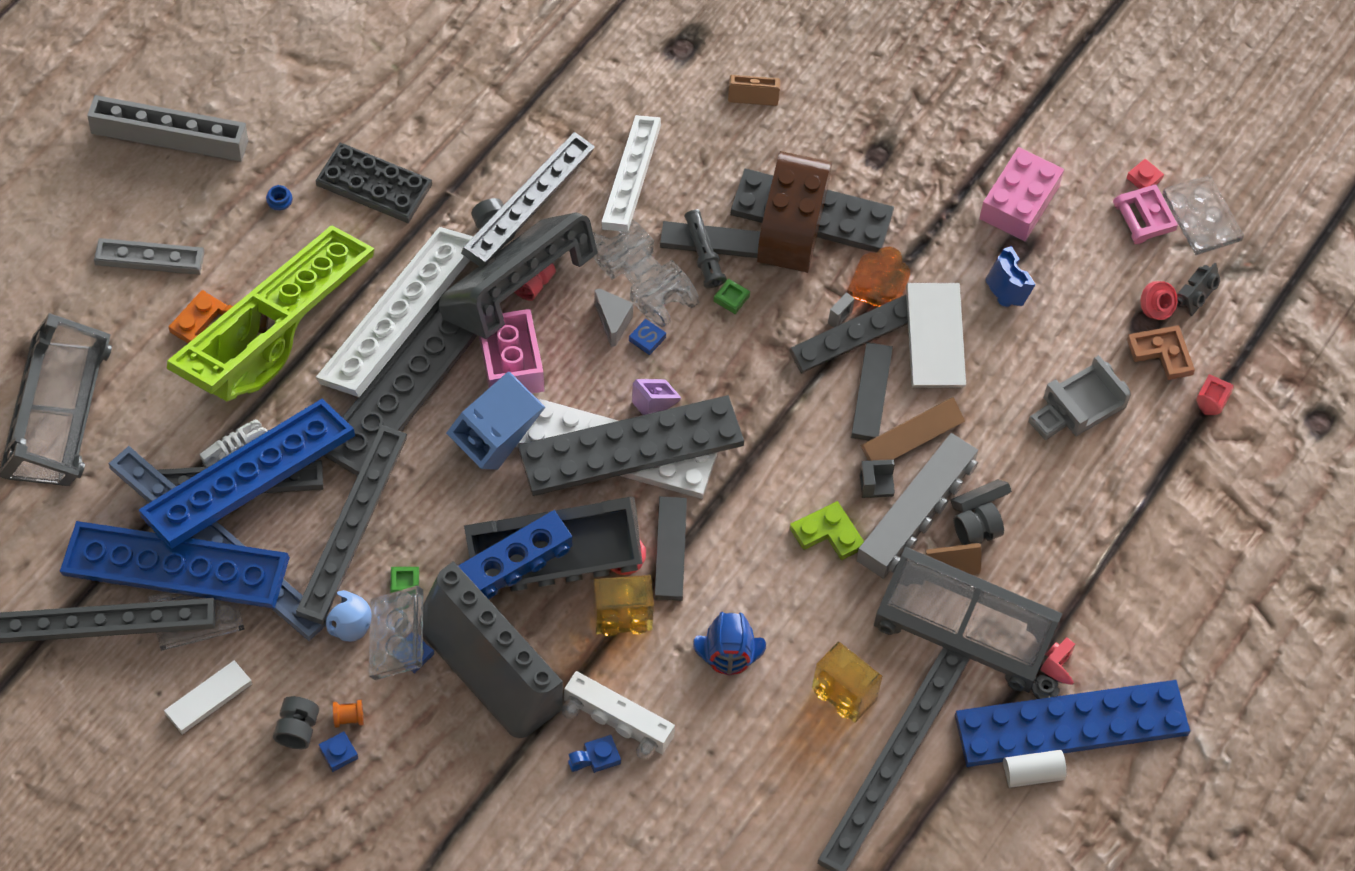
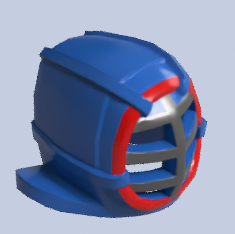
M721 612L709 626L707 636L698 635L694 638L693 647L695 652L716 672L734 675L744 672L748 666L764 654L766 641L764 638H754L753 630L743 613Z

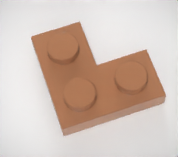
M1179 325L1128 334L1127 342L1134 362L1160 358L1168 380L1194 374L1195 368Z

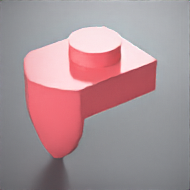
M1209 374L1196 398L1201 412L1204 415L1220 414L1234 389V385Z
M1066 637L1060 645L1057 642L1053 644L1047 652L1046 656L1048 658L1040 670L1053 680L1073 685L1072 678L1062 665L1071 657L1075 643Z

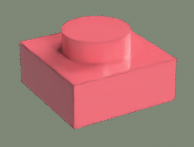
M1144 159L1128 172L1127 179L1137 188L1141 189L1157 185L1162 181L1164 173L1147 159Z

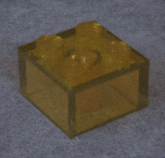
M651 575L594 579L593 605L596 634L614 636L623 632L642 634L652 630L654 601Z
M838 641L816 664L812 688L821 700H828L834 705L842 717L850 718L856 723L877 701L883 676Z

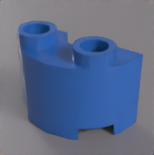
M1012 246L1003 249L985 278L990 290L997 297L999 304L1005 307L1011 305L1023 306L1036 285L1027 271L1018 268L1017 264L1020 259Z

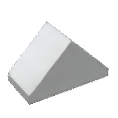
M596 289L594 305L610 346L613 347L617 345L633 318V303L602 289Z

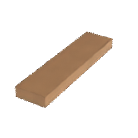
M954 397L860 446L868 461L893 460L965 422V419Z

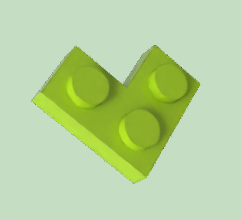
M838 501L790 524V530L803 550L828 539L841 560L858 553L860 546L864 543V540Z

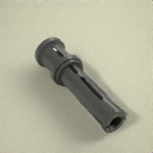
M691 210L685 213L684 217L688 223L698 254L697 266L702 270L705 279L703 281L704 287H718L727 281L726 275L722 274L719 265L720 257L717 253L713 252L700 210ZM697 228L699 229V232H700V235H701V238H702V241H703L702 244H701V241H700V238H699V235H698V232H697Z

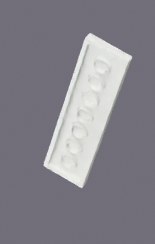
M439 227L316 376L319 384L360 397L470 260L462 255L461 252L473 236Z
M537 398L545 406V409L518 444L612 423L618 420ZM718 452L620 476L703 499Z

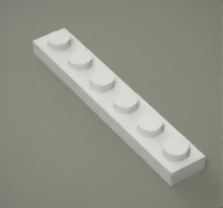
M635 115L602 219V230L629 231L661 127V119L659 117Z

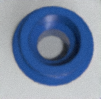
M273 186L266 195L267 204L274 210L287 209L293 201L292 193L285 186Z

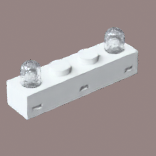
M577 671L564 688V701H566L562 707L564 717L573 719L582 710L591 715L592 719L602 725L608 724L615 728L616 732L625 738L631 737L640 742L636 749V754L642 760L650 759L655 751L663 755L674 737V724Z

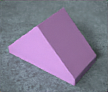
M636 379L633 382L632 403L642 415L667 410L681 400V397L666 379Z

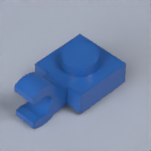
M612 735L584 743L585 751L570 753V760H568L572 772L591 766L593 773L621 764V757Z

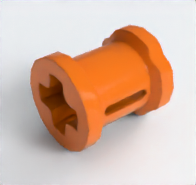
M362 699L357 700L356 703L349 704L333 702L335 728H339L341 724L358 723L359 726L364 725Z

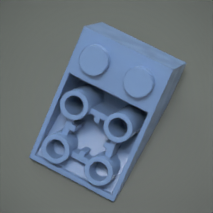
M507 372L461 412L446 434L481 469L498 470L545 409V406L511 372Z

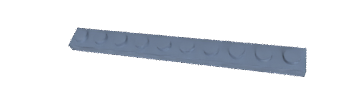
M130 446L109 462V469L149 503L176 487ZM217 521L190 537L245 546ZM283 579L275 609L272 610L310 641L326 626L327 617L323 625L296 616V610L303 595Z

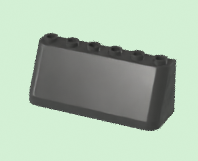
M576 212L545 218L537 222L501 249L483 269L477 267L443 293L439 302L442 318L482 338H489L505 325L499 304L567 251L570 252L572 264L581 267L598 254L590 219Z
M625 497L602 501L601 503L555 510L572 535L570 551L563 557L556 558L555 556L550 559L539 571L526 573L518 583L510 586L511 592L528 589L527 583L538 582L539 587L554 585V579L565 577L566 582L583 580L582 574L593 572L594 578L610 575L609 569L621 568V573L638 570L637 564L643 563L635 498ZM549 512L464 525L469 559ZM537 541L534 544L537 548H544L548 545L545 541ZM513 555L510 558L513 562H520L524 559L521 555ZM497 569L486 571V574L491 577L500 573Z
M454 561L443 568L437 575L417 616V629L507 732L513 737L525 738L563 710V681Z

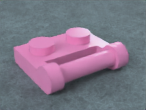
M1156 184L1121 194L1113 200L1116 209L1121 211L1132 232L1131 238L1135 244H1141L1147 239L1170 233L1177 229L1178 224ZM1135 203L1147 227L1141 229L1129 204Z

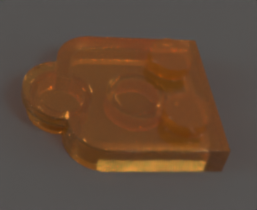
M883 247L877 253H867L861 257L847 293L857 300L880 307L904 295L906 285L910 279V268L902 262L900 251L894 247Z

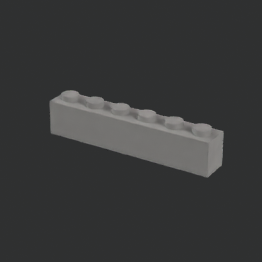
M94 96L87 115L91 134L242 162L248 144L246 123L103 96Z
M950 433L860 546L856 561L883 579L890 571L894 573L905 547L910 549L915 547L918 541L916 537L920 532H927L933 522L931 518L936 512L940 514L945 509L949 495L951 493L955 495L963 484L962 479L966 474L970 476L978 465L976 461L978 449Z

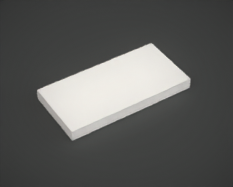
M907 283L906 300L912 388H964L966 386L960 283Z

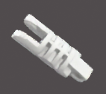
M256 419L236 429L235 433H229V436L222 437V441L217 440L200 453L205 467H210L266 433L267 429L263 428L262 424Z

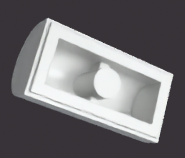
M1062 750L1005 757L1003 759L1009 788L1062 781L1066 778V762Z

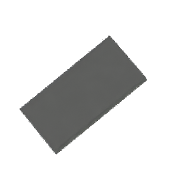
M341 142L315 180L318 187L408 224L432 186V179Z

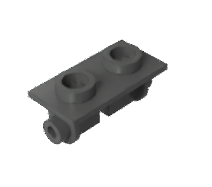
M1214 263L1211 267L1207 265L1198 267L1197 271L1188 280L1190 285L1185 284L1177 293V306L1188 307L1190 316H1193L1198 308L1204 305L1205 300L1213 290L1218 288L1220 276L1217 263Z

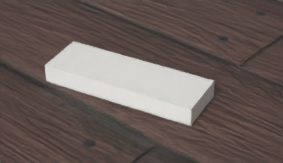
M234 660L164 710L165 715L183 735L251 686L252 681Z

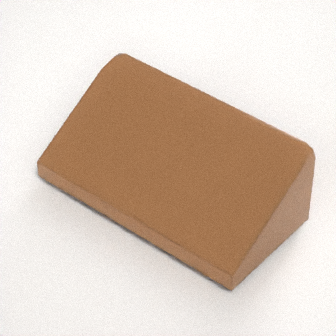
M730 75L729 102L777 106L779 104V78Z
M979 543L926 550L925 555L966 573L976 575L981 572V544Z

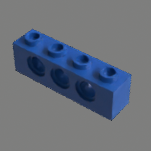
M553 510L458 566L488 599H491L498 593L499 589L506 585H515L526 573L530 571L537 572L546 565L547 561L555 556L560 558L566 555L572 547V535L556 511ZM537 541H545L548 543V545L544 548H537L534 546V544ZM513 555H521L524 557V559L520 562H513L510 560V558ZM497 569L500 573L491 577L486 574V571Z

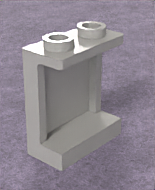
M1098 355L1093 359L1091 366L1062 383H1059L1056 379L1048 383L1043 398L1067 421L1066 426L1076 437L1126 408L1131 393L1127 384L1120 381L1114 374L1111 365L1106 361L1104 362Z

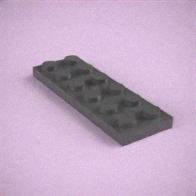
M745 168L730 215L762 223L773 175ZM828 190L817 238L881 254L894 206Z

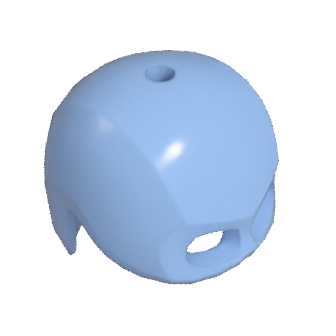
M345 590L338 591L337 595L341 597V603L335 606L327 616V632L343 641H357L367 633L372 619L371 608L362 597ZM332 621L336 622V627L332 626Z

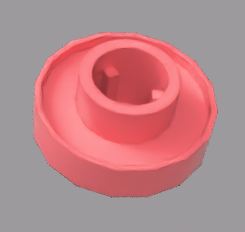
M1153 281L1144 288L1141 295V308L1147 317L1154 320H1165L1176 310L1178 303L1177 293L1171 284L1165 281Z

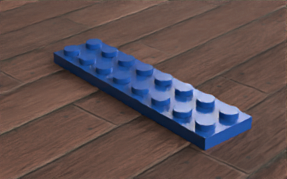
M320 399L140 508V517L172 549L355 436L354 428L325 400Z
M76 521L60 573L67 577L195 597L214 598L215 600L275 609L290 557L285 552L189 538L171 549L153 532Z
M1177 680L956 710L955 712L966 767L1003 762L1005 757L1062 750L1064 754L1188 736L1190 733Z

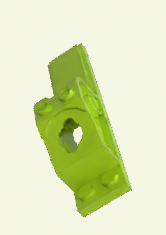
M331 225L167 360V369L226 402L236 399L238 395L259 391L285 365L291 353L295 330L304 315L371 259L374 255V248ZM261 314L275 321V324L264 334L261 333L257 336Z

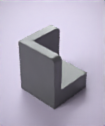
M894 460L861 462L859 477L862 498L894 496Z

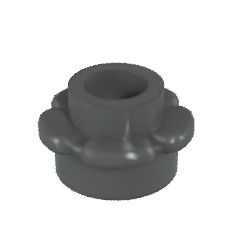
M1040 675L1035 678L1032 692L1037 699L1056 697L1060 692L1058 688L1059 683L1046 675Z

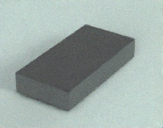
M997 479L950 499L953 509L965 512L1008 495L1012 491L1008 482Z

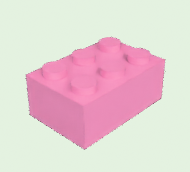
M1018 147L983 201L979 219L1026 241L1059 189L1064 169Z
M526 309L502 313L505 325L487 339L479 336L488 387L490 388L507 372H511L531 393L544 392L543 368L531 310Z

